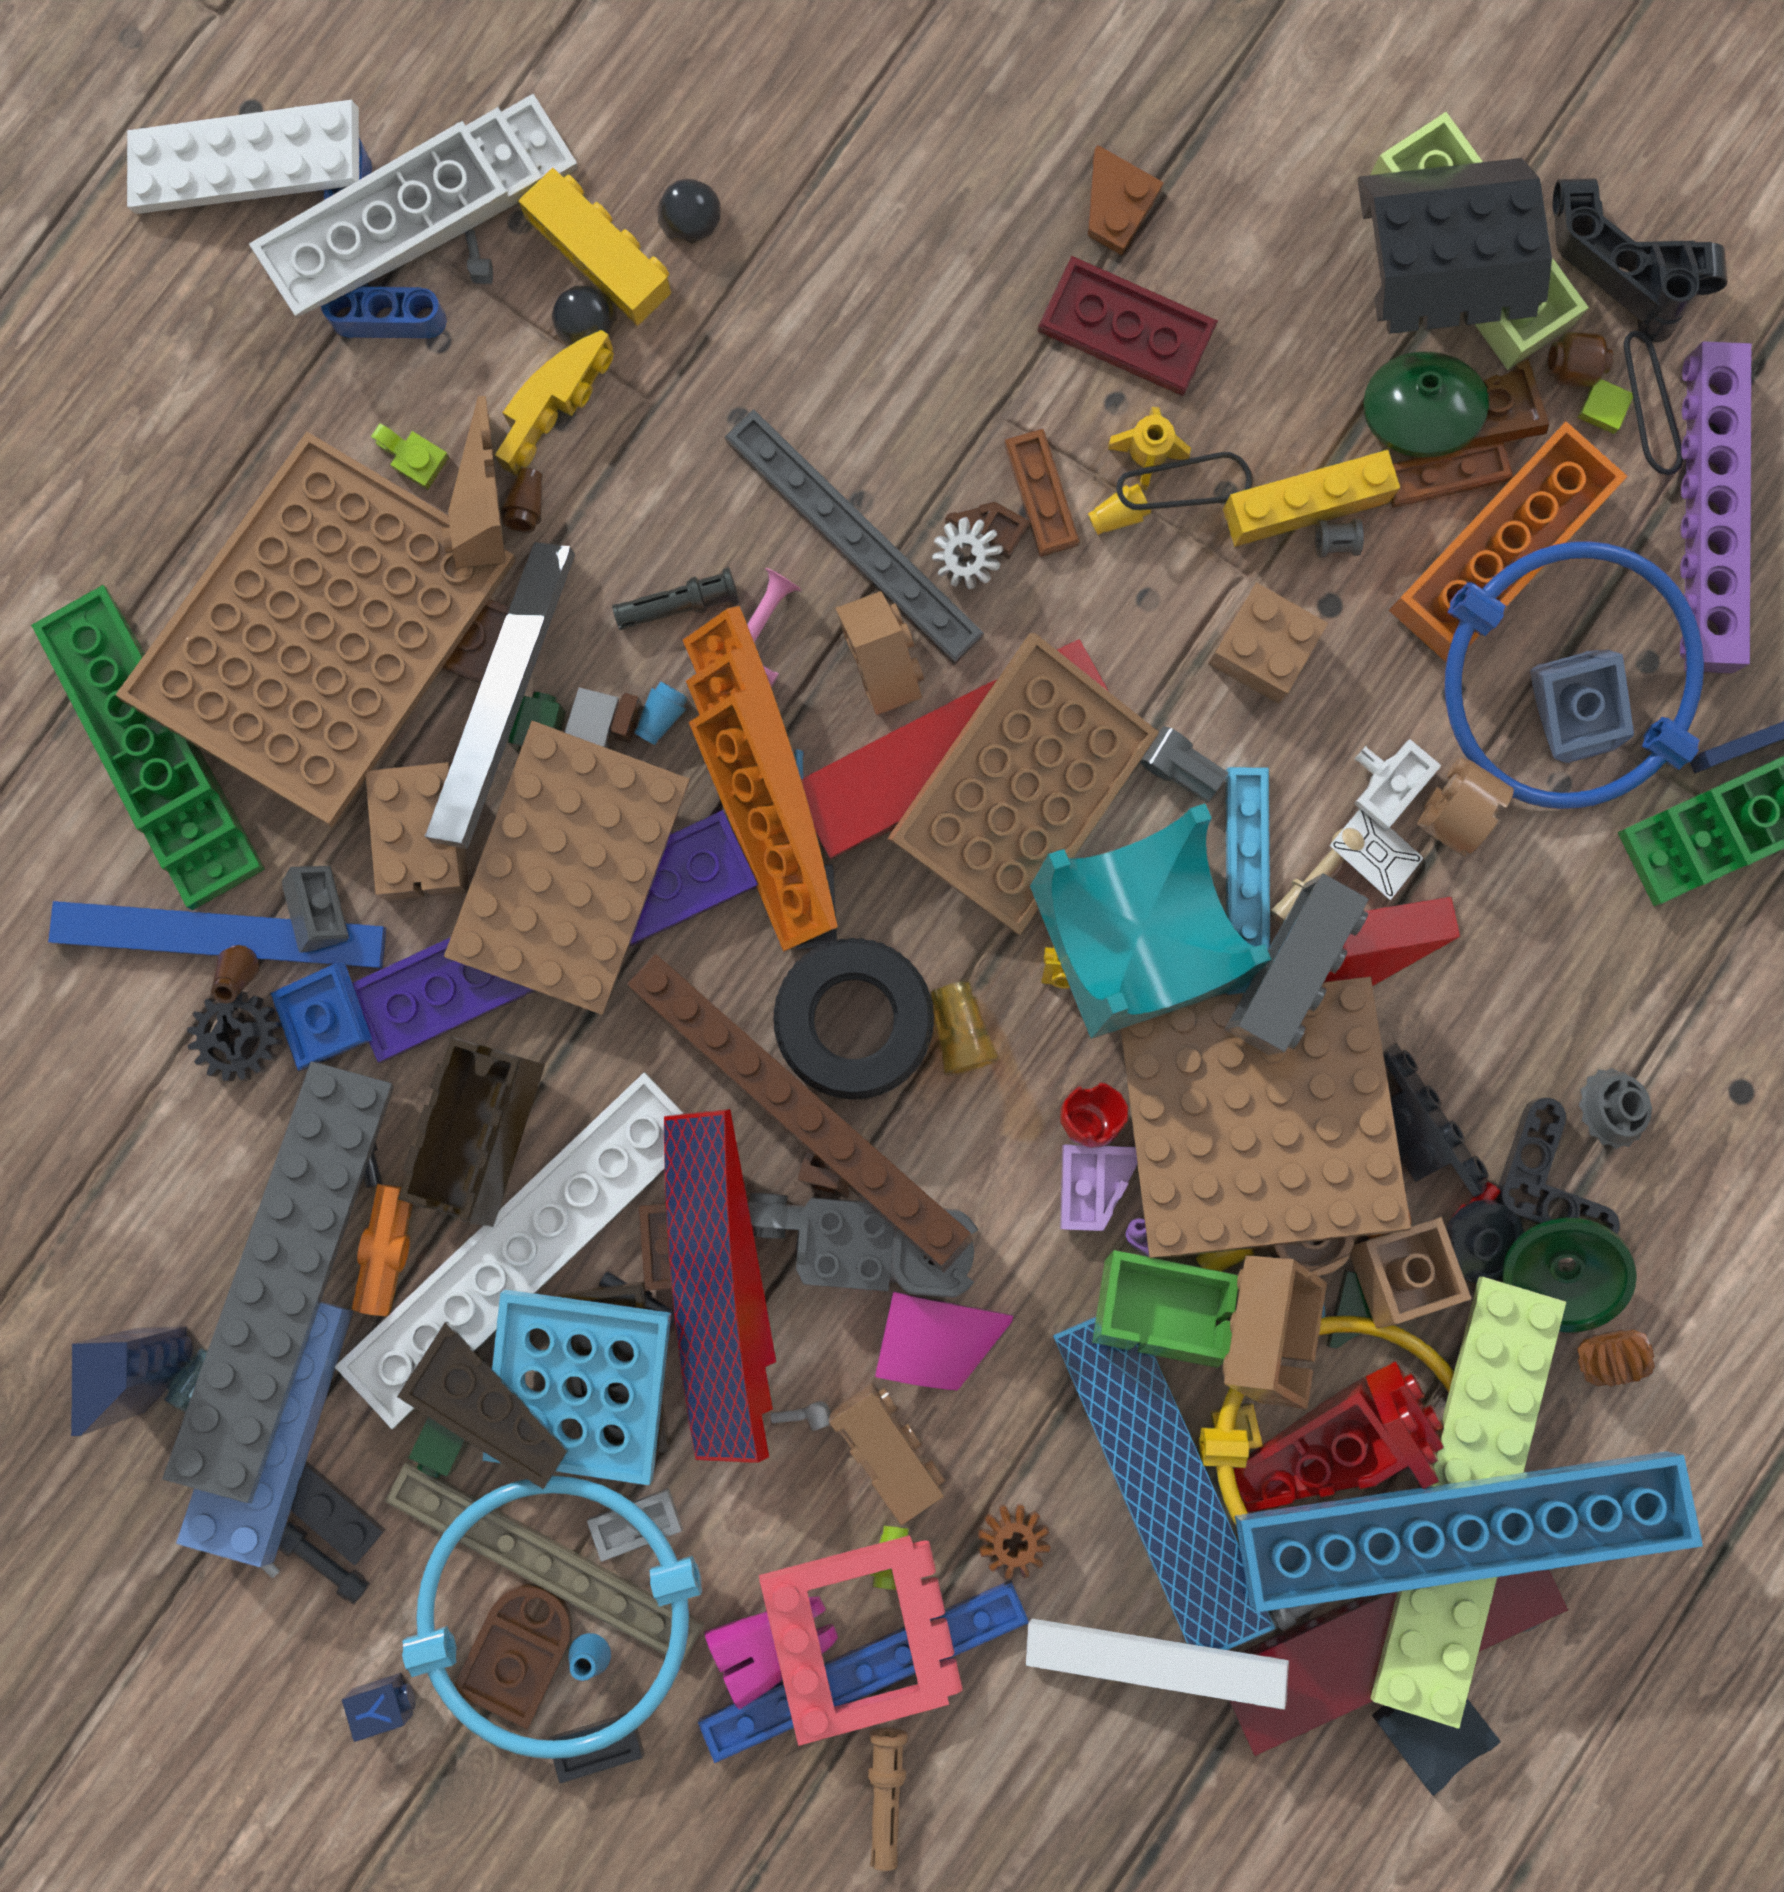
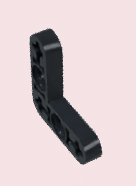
M1538 1098L1530 1101L1523 1110L1498 1185V1189L1501 1191L1497 1196L1498 1203L1507 1206L1519 1217L1541 1224L1552 1220L1548 1215V1205L1551 1200L1559 1197L1567 1203L1568 1214L1566 1218H1579V1214L1598 1218L1601 1213V1221L1606 1223L1607 1228L1618 1234L1620 1222L1614 1210L1545 1184L1565 1126L1566 1112L1561 1103L1553 1098ZM1546 1106L1549 1107L1548 1114L1553 1116V1122L1544 1123L1540 1135H1547V1142L1541 1138L1527 1136L1528 1131L1538 1132L1541 1119L1536 1117L1535 1113L1537 1110H1544ZM1528 1144L1536 1145L1542 1154L1539 1165L1534 1168L1525 1166L1521 1160V1151ZM1520 1185H1523L1522 1193L1539 1198L1537 1205L1528 1202H1518L1514 1206L1515 1199L1509 1196L1510 1189H1518Z

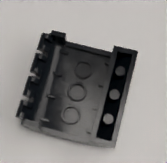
M1522 158L1359 176L1357 181L1363 219L1372 218L1382 284L1374 297L1377 322L1387 321L1388 334L1418 331L1419 318L1423 316L1425 330L1459 326L1461 312H1464L1466 325L1498 322L1501 320L1502 307H1505L1506 320L1537 317L1539 303L1547 302L1552 255L1540 178Z

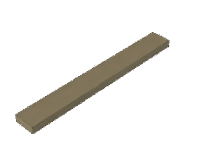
M407 1461L403 1465L384 1502L444 1533L452 1522L478 1499L440 1478H435L417 1469V1465ZM497 1509L482 1517L459 1540V1543L666 1655L671 1635L672 1608L671 1604L659 1607L652 1593ZM690 1614L688 1638L681 1664H684L705 1622Z

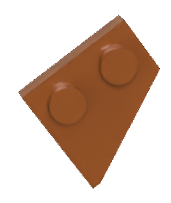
M1097 145L1094 149L1092 162L1093 172L1087 236L1123 255L1162 191L1164 182Z

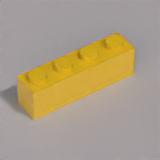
M552 167L518 200L525 219L638 326L671 294L668 270L656 257L652 256L648 259L640 251L641 246L637 239L628 230L624 229L620 232L611 223L613 221L612 217L601 204L595 202L592 205L583 196V189L570 175L563 177Z
M1385 450L1230 494L1223 512L1234 547L1314 525L1317 524L1318 520L1328 521L1388 504L1399 491L1400 485L1389 451Z

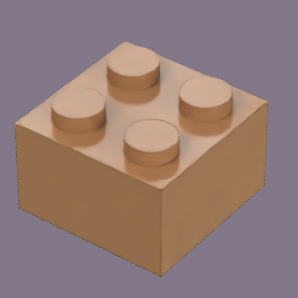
M1256 582L1208 664L1279 704L1289 693L1328 623Z
M1442 1217L1411 1226L1410 1231L1389 1233L1356 1244L1350 1253L1376 1329L1396 1325L1472 1299Z

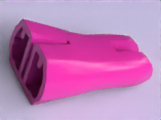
M820 1596L809 1597L813 1618L823 1613L826 1608ZM767 1611L704 1631L709 1650L719 1671H724V1682L735 1706L739 1710L783 1680ZM833 1624L816 1629L822 1654L838 1639V1634Z

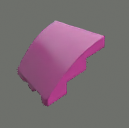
M893 1291L875 1377L912 1385L958 1391L1012 1323L1013 1315Z

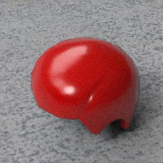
M1099 1083L1090 1089H1083L1081 1086L1077 1087L1064 1100L1060 1108V1123L1069 1139L1089 1148H1099L1110 1144L1128 1121V1105L1119 1091L1106 1083Z

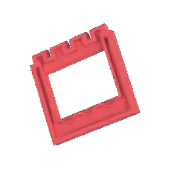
M909 1535L759 1575L798 1746L949 1705L948 1696L958 1694L963 1690L956 1659L941 1660L954 1654L948 1621L946 1618L930 1620L942 1616L945 1613L938 1578L930 1577L921 1580V1578L933 1575L936 1572L929 1541L912 1543ZM892 1568L918 1684L834 1707L807 1591Z

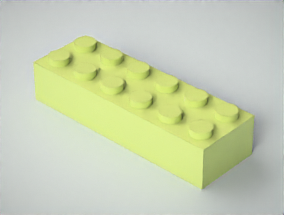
M1445 112L1382 153L1370 175L1480 163L1483 161L1448 113ZM1552 258L1547 302L1539 303L1537 317L1506 320L1505 307H1502L1500 321L1475 324V326L1506 369L1509 370L1572 328L1589 307Z

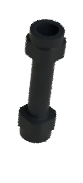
M289 1521L285 1525L278 1549L288 1557L293 1553L339 1587L336 1591L337 1595L354 1605L367 1590L370 1582L364 1579L365 1576L354 1569L349 1573L305 1539L308 1534L305 1530Z

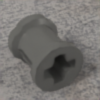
M1354 518L1350 523L1327 524L1325 520H1318L1315 529V548L1319 558L1326 557L1328 553L1351 552L1354 556L1361 555L1364 544V532L1360 518Z

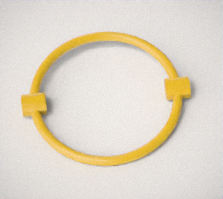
M1329 1316L1321 1319L1319 1336L1332 1333L1367 1334L1382 1338L1404 1348L1427 1365L1449 1393L1454 1375L1453 1369L1432 1347L1415 1335L1395 1325L1376 1329L1373 1319L1368 1317ZM1229 1388L1220 1411L1217 1428H1201L1198 1453L1203 1466H1216L1218 1482L1225 1505L1236 1525L1235 1515L1248 1514L1240 1497L1233 1467L1246 1468V1462L1249 1457V1442L1247 1430L1234 1429L1236 1417L1245 1395Z

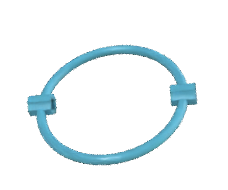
M552 1476L544 1489L528 1479L515 1481L491 1491L467 1507L446 1529L436 1544L421 1580L417 1602V1635L407 1637L402 1641V1657L405 1669L409 1671L411 1677L427 1673L436 1692L453 1715L470 1731L501 1749L523 1756L546 1759L571 1758L595 1752L612 1745L636 1730L652 1715L672 1687L685 1654L688 1638V1598L701 1595L702 1593L699 1568L693 1556L677 1560L671 1545L652 1519L636 1504L603 1485L564 1476ZM549 1493L569 1494L598 1502L612 1509L632 1524L646 1539L660 1562V1565L649 1570L653 1596L659 1607L671 1603L672 1608L671 1635L664 1663L654 1683L640 1702L625 1716L598 1732L574 1739L554 1741L538 1740L509 1732L493 1724L471 1707L458 1692L445 1669L457 1662V1648L454 1636L449 1631L448 1626L435 1629L434 1626L435 1597L438 1583L451 1552L465 1533L482 1517L508 1502L527 1496Z

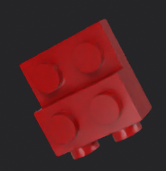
M1395 1361L1365 1376L1383 1426L1422 1488L1425 1489L1439 1482L1432 1464L1439 1461L1435 1452L1444 1448L1438 1431L1444 1427L1433 1406L1424 1407L1420 1401L1425 1396L1414 1375L1411 1373L1405 1376Z

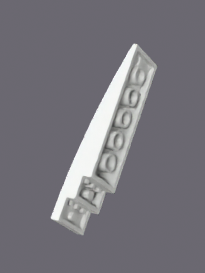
M531 94L502 112L497 107L466 126L463 121L455 124L254 240L249 245L297 318L412 261L514 206L552 167L564 177L577 170V162L534 94Z

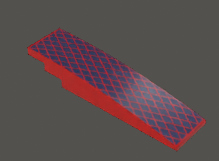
M731 1109L664 1116V1169L670 1273L681 1373L695 1460L759 1463L769 1458L762 1414L773 1410L766 1367L777 1361Z

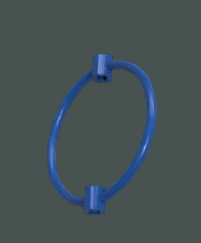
M1584 541L1556 544L1532 552L1508 565L1482 589L1474 583L1467 582L1452 598L1447 613L1460 622L1450 645L1445 669L1444 690L1449 722L1466 758L1513 787L1512 798L1527 804L1554 809H1577L1595 806L1618 798L1640 786L1665 763L1672 768L1680 770L1685 764L1691 762L1699 751L1698 743L1700 740L1690 734L1688 730L1694 719L1703 686L1704 654L1700 630L1695 615L1679 587L1664 571L1651 561L1628 549L1607 543ZM1569 559L1604 560L1621 565L1642 576L1657 589L1672 609L1678 621L1686 651V681L1679 710L1674 721L1661 717L1656 723L1650 725L1643 735L1644 742L1642 747L1651 754L1635 769L1618 780L1581 792L1559 793L1532 788L1516 781L1497 768L1484 754L1471 732L1462 697V672L1467 648L1474 631L1481 636H1486L1492 629L1497 627L1504 616L1503 612L1506 605L1496 598L1517 579L1539 567L1557 561Z

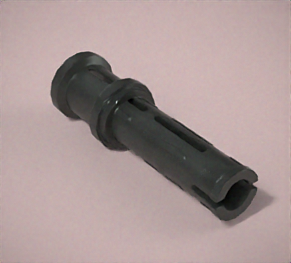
M724 568L722 574L700 580L696 576L686 581L687 585L651 594L628 602L613 604V613L619 630L690 610L701 614L706 612L707 607L729 601L732 604L739 603L730 568Z

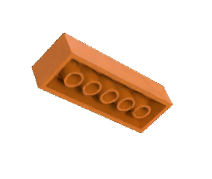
M1565 421L1389 611L1447 663L1450 645L1460 622L1447 613L1450 608V602L1457 591L1462 589L1467 582L1474 583L1482 589L1495 575L1523 556L1542 548L1566 543L1628 476ZM1544 566L1517 579L1496 599L1507 606ZM1474 631V633H1473V635H1472V637H1471V639H1470V642H1469L1468 647H1469V646L1478 638V636H1479V634L1476 633L1475 631Z

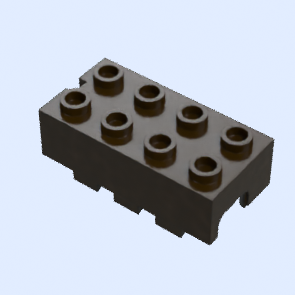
M451 1036L442 1064H437L430 1088L434 1090L429 1105L424 1104L417 1129L420 1130L416 1145L410 1147L403 1169L407 1173L398 1199L461 1218V1221L470 1224L494 1227L545 1064Z

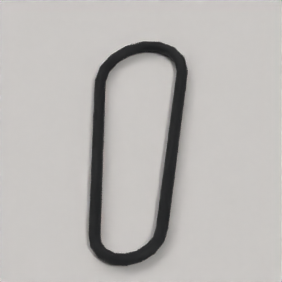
M1633 331L1625 337L1623 344L1643 453L1647 462L1658 473L1664 475L1675 474L1681 468L1683 462L1681 455L1682 445L1656 351L1652 341L1643 332ZM1633 337L1640 338L1646 344L1650 354L1677 453L1676 464L1671 469H1665L1658 465L1652 458L1649 450L1630 350V341Z
M1218 452L1126 472L1118 479L1116 490L1120 501L1132 510L1226 503L1229 496L1134 504L1125 498L1122 486L1124 481L1130 477L1219 458H1230L1243 468L1246 475L1244 490L1251 489L1252 474L1247 463L1240 456L1232 452Z

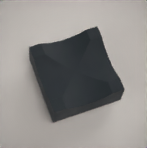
M1468 1698L1459 1729L1385 1705L1372 1714V1717L1433 1796L1443 1789L1464 1766L1477 1757L1491 1751L1501 1743Z

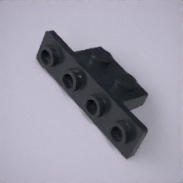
M1397 1043L1391 1045L1385 1050L1383 1056L1386 1066L1402 1089V1091L1390 1097L1400 1160L1415 1182L1451 1163L1473 1197L1483 1194L1487 1187V1178L1489 1177L1484 1163L1479 1157H1472L1464 1145L1465 1137L1460 1127L1453 1120L1448 1121L1440 1109L1441 1101L1438 1094L1430 1085L1425 1086L1416 1073L1418 1067L1412 1055L1407 1050L1402 1051Z

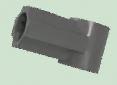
M1166 726L1160 729L1159 734L1140 760V763L1152 774L1166 781L1173 780L1205 803L1211 800L1228 775L1227 771L1194 750L1193 744L1185 736Z

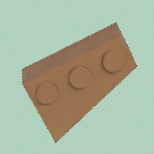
M872 1383L833 1409L830 1413L829 1423L835 1432H841L851 1448V1455L858 1464L861 1463L871 1478L872 1485L902 1526L944 1497L943 1489L940 1485L946 1480L935 1462L931 1459L925 1463L917 1451V1448L922 1443L909 1423L902 1427L893 1413L899 1408L887 1389L884 1387L878 1391Z

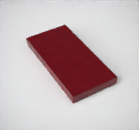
M1071 255L1037 331L1184 397L1218 320Z

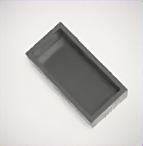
M1324 873L1306 882L1268 949L1272 960L1252 978L1224 1030L1268 1055L1283 1053L1288 1047L1293 1050L1305 1032L1306 1027L1301 1025V1022L1307 1011L1310 1009L1314 1012L1325 996L1327 989L1322 987L1325 978L1329 972L1335 974L1347 955L1348 951L1343 949L1350 934L1356 936L1364 925L1368 913L1363 909L1369 899Z

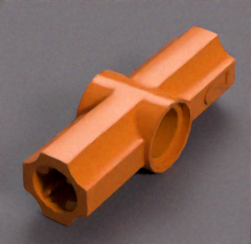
M377 1184L369 1227L365 1228L362 1233L357 1253V1262L361 1266L352 1310L359 1313L388 1316L391 1314L399 1272L403 1271L409 1254L410 1236L407 1235L413 1206L411 1203L398 1199L402 1189L399 1186Z

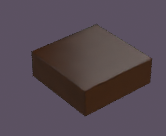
M624 693L621 696L611 726V731L617 740L631 743L643 707L638 696Z

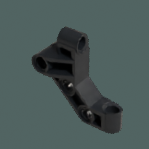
M1596 178L1557 179L1553 191L1552 208L1555 217L1558 252L1635 315L1638 320L1639 332H1643L1652 342H1662L1671 337L1695 295H1710L1721 291L1727 286L1726 256L1723 245L1712 242H1695V240L1635 242L1603 216L1602 200L1600 201L1599 186ZM1575 232H1579V233L1583 234L1584 236H1580V235L1576 234ZM1618 267L1624 268V269L1628 270L1629 272H1624V271H1622L1621 269H1619Z

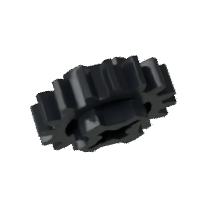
M243 991L231 1003H218L215 1000L206 999L204 1003L208 1011L206 1013L194 1011L193 1013L195 1019L200 1021L198 1027L187 1028V1032L196 1035L197 1040L187 1045L188 1050H197L201 1053L194 1061L195 1064L200 1066L210 1064L207 1069V1075L217 1077L222 1072L223 1081L233 1082L236 1073L240 1080H251V1069L256 1073H265L266 1068L263 1061L265 1059L276 1061L278 1058L271 1051L272 1045L278 1046L283 1044V1040L274 1037V1031L282 1028L281 1023L271 1022L269 1019L276 1010L268 1006L260 1009L263 1004V998L254 995L248 1001V993ZM239 1008L251 1013L257 1022L246 1021L244 1014L240 1012ZM216 1019H217L218 1021H217L216 1025L214 1026L213 1030L211 1031V1028H212L214 1022H215ZM235 1029L240 1030L241 1036L235 1039V1043H231L229 1036L235 1034ZM260 1040L259 1046H258L257 1050L255 1051V1053L253 1054L252 1051H253L254 1047L256 1046V1044L258 1043V1041ZM221 1050L225 1052L226 1058L231 1061V1064L218 1058L214 1051Z

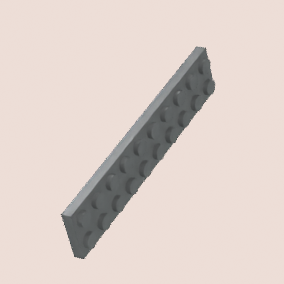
M310 1062L162 1480L252 1504L394 1090L392 1083L320 1063Z

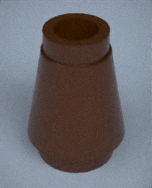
M532 468L519 469L518 476L501 509V513L504 516L503 523L508 528L518 532L529 533L533 532L536 525L541 522L543 475L539 471Z
M233 945L219 954L211 988V994L215 1000L221 1003L233 1002L257 976L259 964L254 951L243 945Z

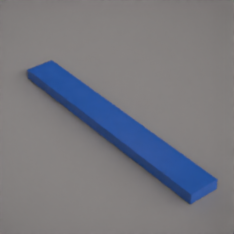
M53 901L48 942L53 944L219 956L223 950L233 945H243L254 951L257 958L261 960L327 965L345 962L346 966L383 969L387 928L384 926L346 924L349 935L347 941L311 952L299 953L291 919Z
M1011 1580L946 1608L942 1616L930 1619L946 1618L948 1621L954 1654L941 1660L952 1658L1029 1623ZM905 1627L824 1663L834 1707L858 1700L916 1674ZM783 1682L778 1683L740 1710L733 1703L700 1718L698 1721L714 1763L794 1728Z

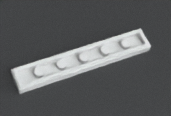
M1031 1619L1028 1623L1026 1666L1285 1709L1289 1660L1038 1619Z

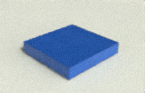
M345 962L335 963L270 993L298 1071L308 1069L311 1061L322 1063L372 1041Z

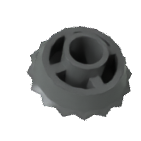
M1613 1068L1607 1071L1598 1069L1596 1075L1587 1077V1085L1580 1089L1582 1100L1578 1106L1583 1112L1582 1122L1589 1127L1591 1136L1598 1137L1601 1145L1610 1144L1615 1149L1621 1146L1630 1147L1634 1141L1640 1140L1642 1132L1651 1120L1652 1106L1650 1097L1644 1086L1625 1072H1618Z

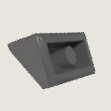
M331 866L290 867L282 880V887L299 953L311 952L347 941L349 935Z

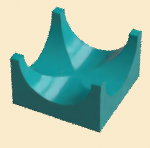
M1206 804L1190 808L1182 817L1164 829L1114 851L1075 859L1068 858L1065 849L1049 853L1030 885L1091 1039L1242 988L1272 960L1265 944L1257 947L1253 946L1238 934L1219 901L1207 857V830L1212 818Z

